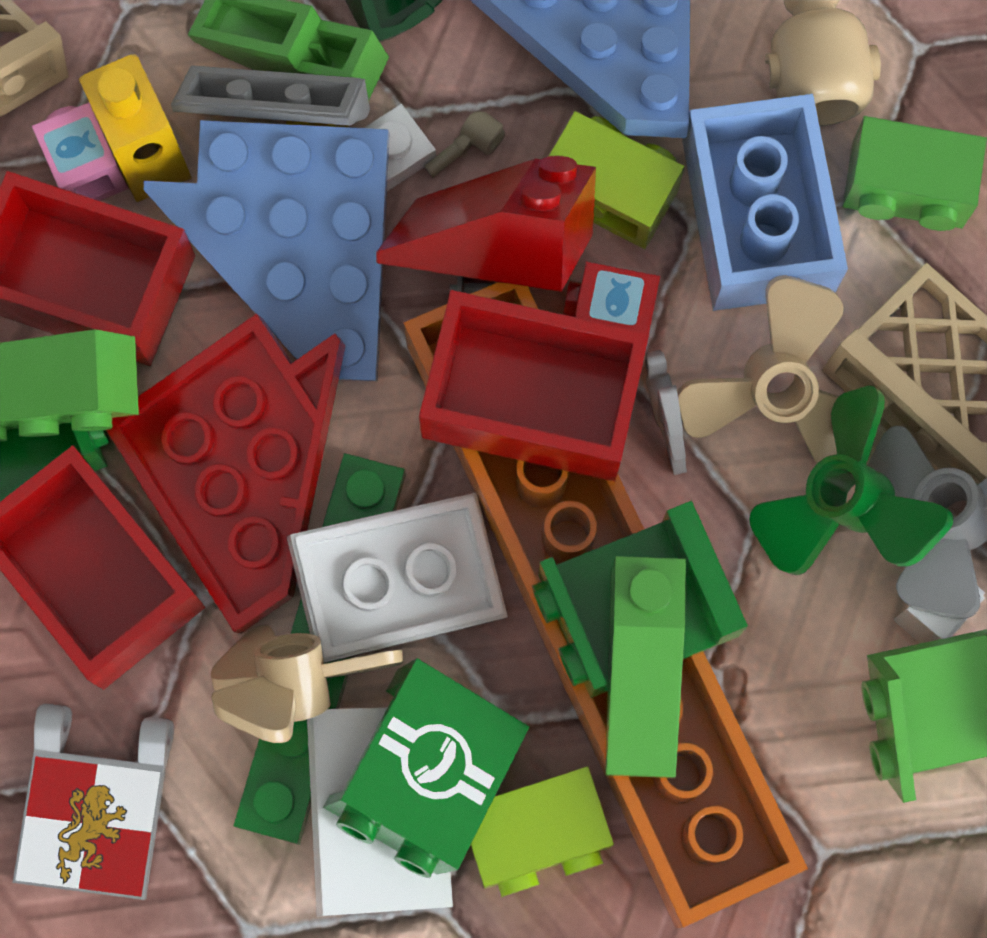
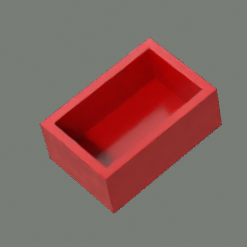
M7 171L0 186V316L54 335L96 329L135 336L136 362L151 367L196 257L185 230Z
M450 290L419 413L421 437L427 440L616 482L649 333Z
M73 445L0 502V571L85 678L102 690L106 689L206 608Z

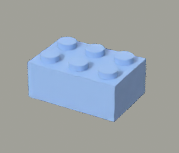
M813 94L690 110L687 137L683 138L682 142L713 311L766 304L765 293L767 284L773 278L782 275L819 284L836 292L848 270Z

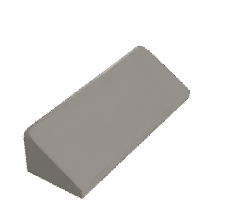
M190 66L171 103L173 112L347 126L367 118L370 111L365 79L205 66Z

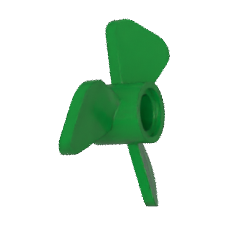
M868 385L845 392L836 399L831 411V423L837 454L825 457L814 466L807 479L806 495L757 504L752 509L749 517L750 527L772 563L779 570L791 575L804 574L812 566L839 525L855 532L868 533L883 558L894 565L902 567L914 565L922 560L951 529L953 515L949 509L933 502L895 496V490L889 478L867 466L885 405L884 395L879 389ZM855 485L854 494L846 503L848 492Z

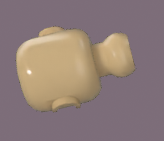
M784 0L786 10L793 16L785 20L775 31L771 40V53L765 56V63L769 64L770 89H776L777 98L813 94L819 126L838 124L859 115L870 104L873 97L874 80H879L881 71L879 49L877 45L868 44L864 24L853 13L836 8L840 0Z

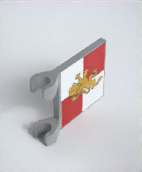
M40 705L35 717L34 753L12 883L145 900L147 898L166 765L174 736L175 726L173 721L155 717L144 718L141 722L139 733L138 762L63 753L71 727L72 711L67 706Z

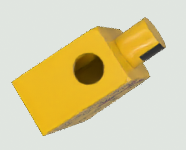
M136 54L125 56L88 72L79 78L136 202L149 198L148 194L144 191V181L185 182L192 179L172 128ZM154 143L155 147L159 149L151 157L136 159L135 151L143 145Z

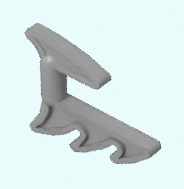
M661 350L648 352L645 354L646 386L657 425L661 428L673 474L686 473V455L676 385L672 386L671 378L667 372L664 353Z

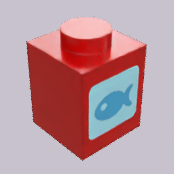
M586 261L582 282L572 280L569 282L563 315L649 333L660 276Z

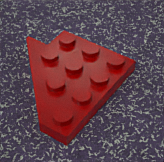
M257 313L139 395V415L112 418V429L106 430L233 632L240 634L294 598L297 578L287 537L290 534L308 531L346 347L341 338L334 333L292 363L264 319Z

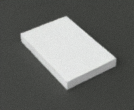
M477 493L290 534L287 537L310 634L319 637L321 640L324 663L508 617Z
M388 707L327 709L322 714L307 719L317 917L453 907L451 872L438 875L432 873L430 878L419 876L405 869L394 860L398 851L376 838L372 844H368L349 836L337 827L336 823L339 817L323 808L329 795L345 788Z

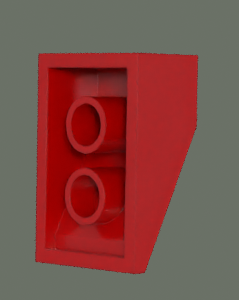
M548 156L543 159L535 158L416 198L377 250L376 263L562 292L593 235L596 167L577 164L574 159L566 156Z

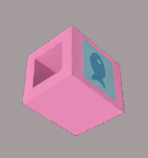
M89 102L79 107L68 106L55 110L45 121L32 126L58 188L98 201L129 189Z

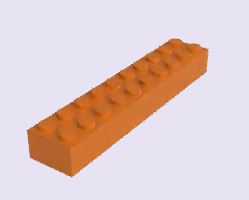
M497 282L471 293L472 295L538 309L528 286ZM447 304L403 322L407 348L425 387L427 386ZM453 445L473 491L477 493L479 504L675 928H684L807 870L808 867L704 651L683 660L676 777L606 775L607 691L590 698L584 683L576 686L572 685L558 651V648L567 645V641L558 620L546 623L535 599L532 585L541 582L538 575L540 561L553 557L557 565L644 530L619 475H617L616 482Z

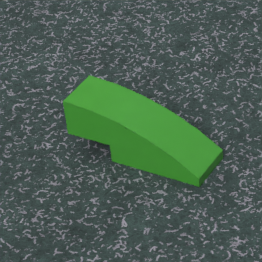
M205 0L188 33L193 42L252 70L365 79L368 100L389 59L388 54L372 30L321 20L313 6L288 0Z

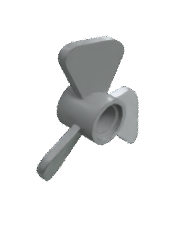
M893 426L883 434L867 466L889 478L893 484L895 496L933 502L946 508L955 502L967 501L964 510L953 518V525L948 533L922 560L914 565L905 567L896 583L897 593L908 606L915 610L954 619L972 617L980 608V594L970 550L981 546L987 541V478L977 485L969 474L960 469L942 468L935 470L912 434L905 427Z

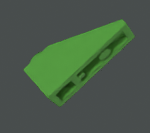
M615 556L610 571L606 775L676 777L685 633L686 559Z

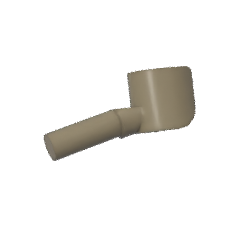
M473 112L464 122L460 136L425 164L424 168L434 178L457 158L465 154L472 145L486 155H490L505 137L502 123L486 112Z

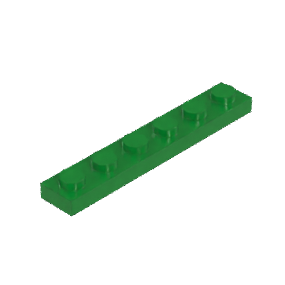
M344 453L322 527L396 511L406 477L405 469ZM302 598L300 599L290 634H310ZM354 656L347 657V658H343V659H339V660H335V661H331V662H327V663H332V662H337V661H341V660L351 659V658H354ZM348 675L327 678L331 703L328 709H339ZM307 720L294 722L292 737L287 742L272 743L259 738L233 825L234 827L300 845L311 807Z

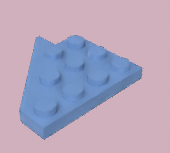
M470 0L624 135L670 138L687 137L689 126L690 0Z
M200 120L197 183L144 181V191L177 227L185 230L189 241L252 311L264 319L272 333L296 359L335 333L346 346L339 380L378 381L383 264L376 263V252L385 240L390 138L388 129Z

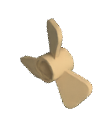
M782 275L773 278L766 286L765 297L771 344L760 347L749 357L744 368V378L694 379L680 386L677 394L681 420L687 434L692 437L702 438L713 434L757 405L761 413L774 422H795L817 464L825 457L837 454L831 423V411L834 402L839 396L819 390L817 378L806 362L840 321L844 307L839 296L830 288L792 276ZM784 372L795 374L792 384L786 390L779 393L767 392L769 382L776 375Z
M269 625L255 627L240 638L215 663L211 670L212 685L215 690L211 696L214 713L225 723L264 741L272 743L287 742L292 737L294 722L316 717L330 707L327 678L399 666L404 662L402 650L386 651L324 664L319 637L306 633L276 636Z

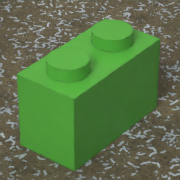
M864 116L852 142L842 207L858 210L862 216L874 220L900 217L919 221L921 226L936 231L952 230L955 227L963 229L978 206L987 137Z

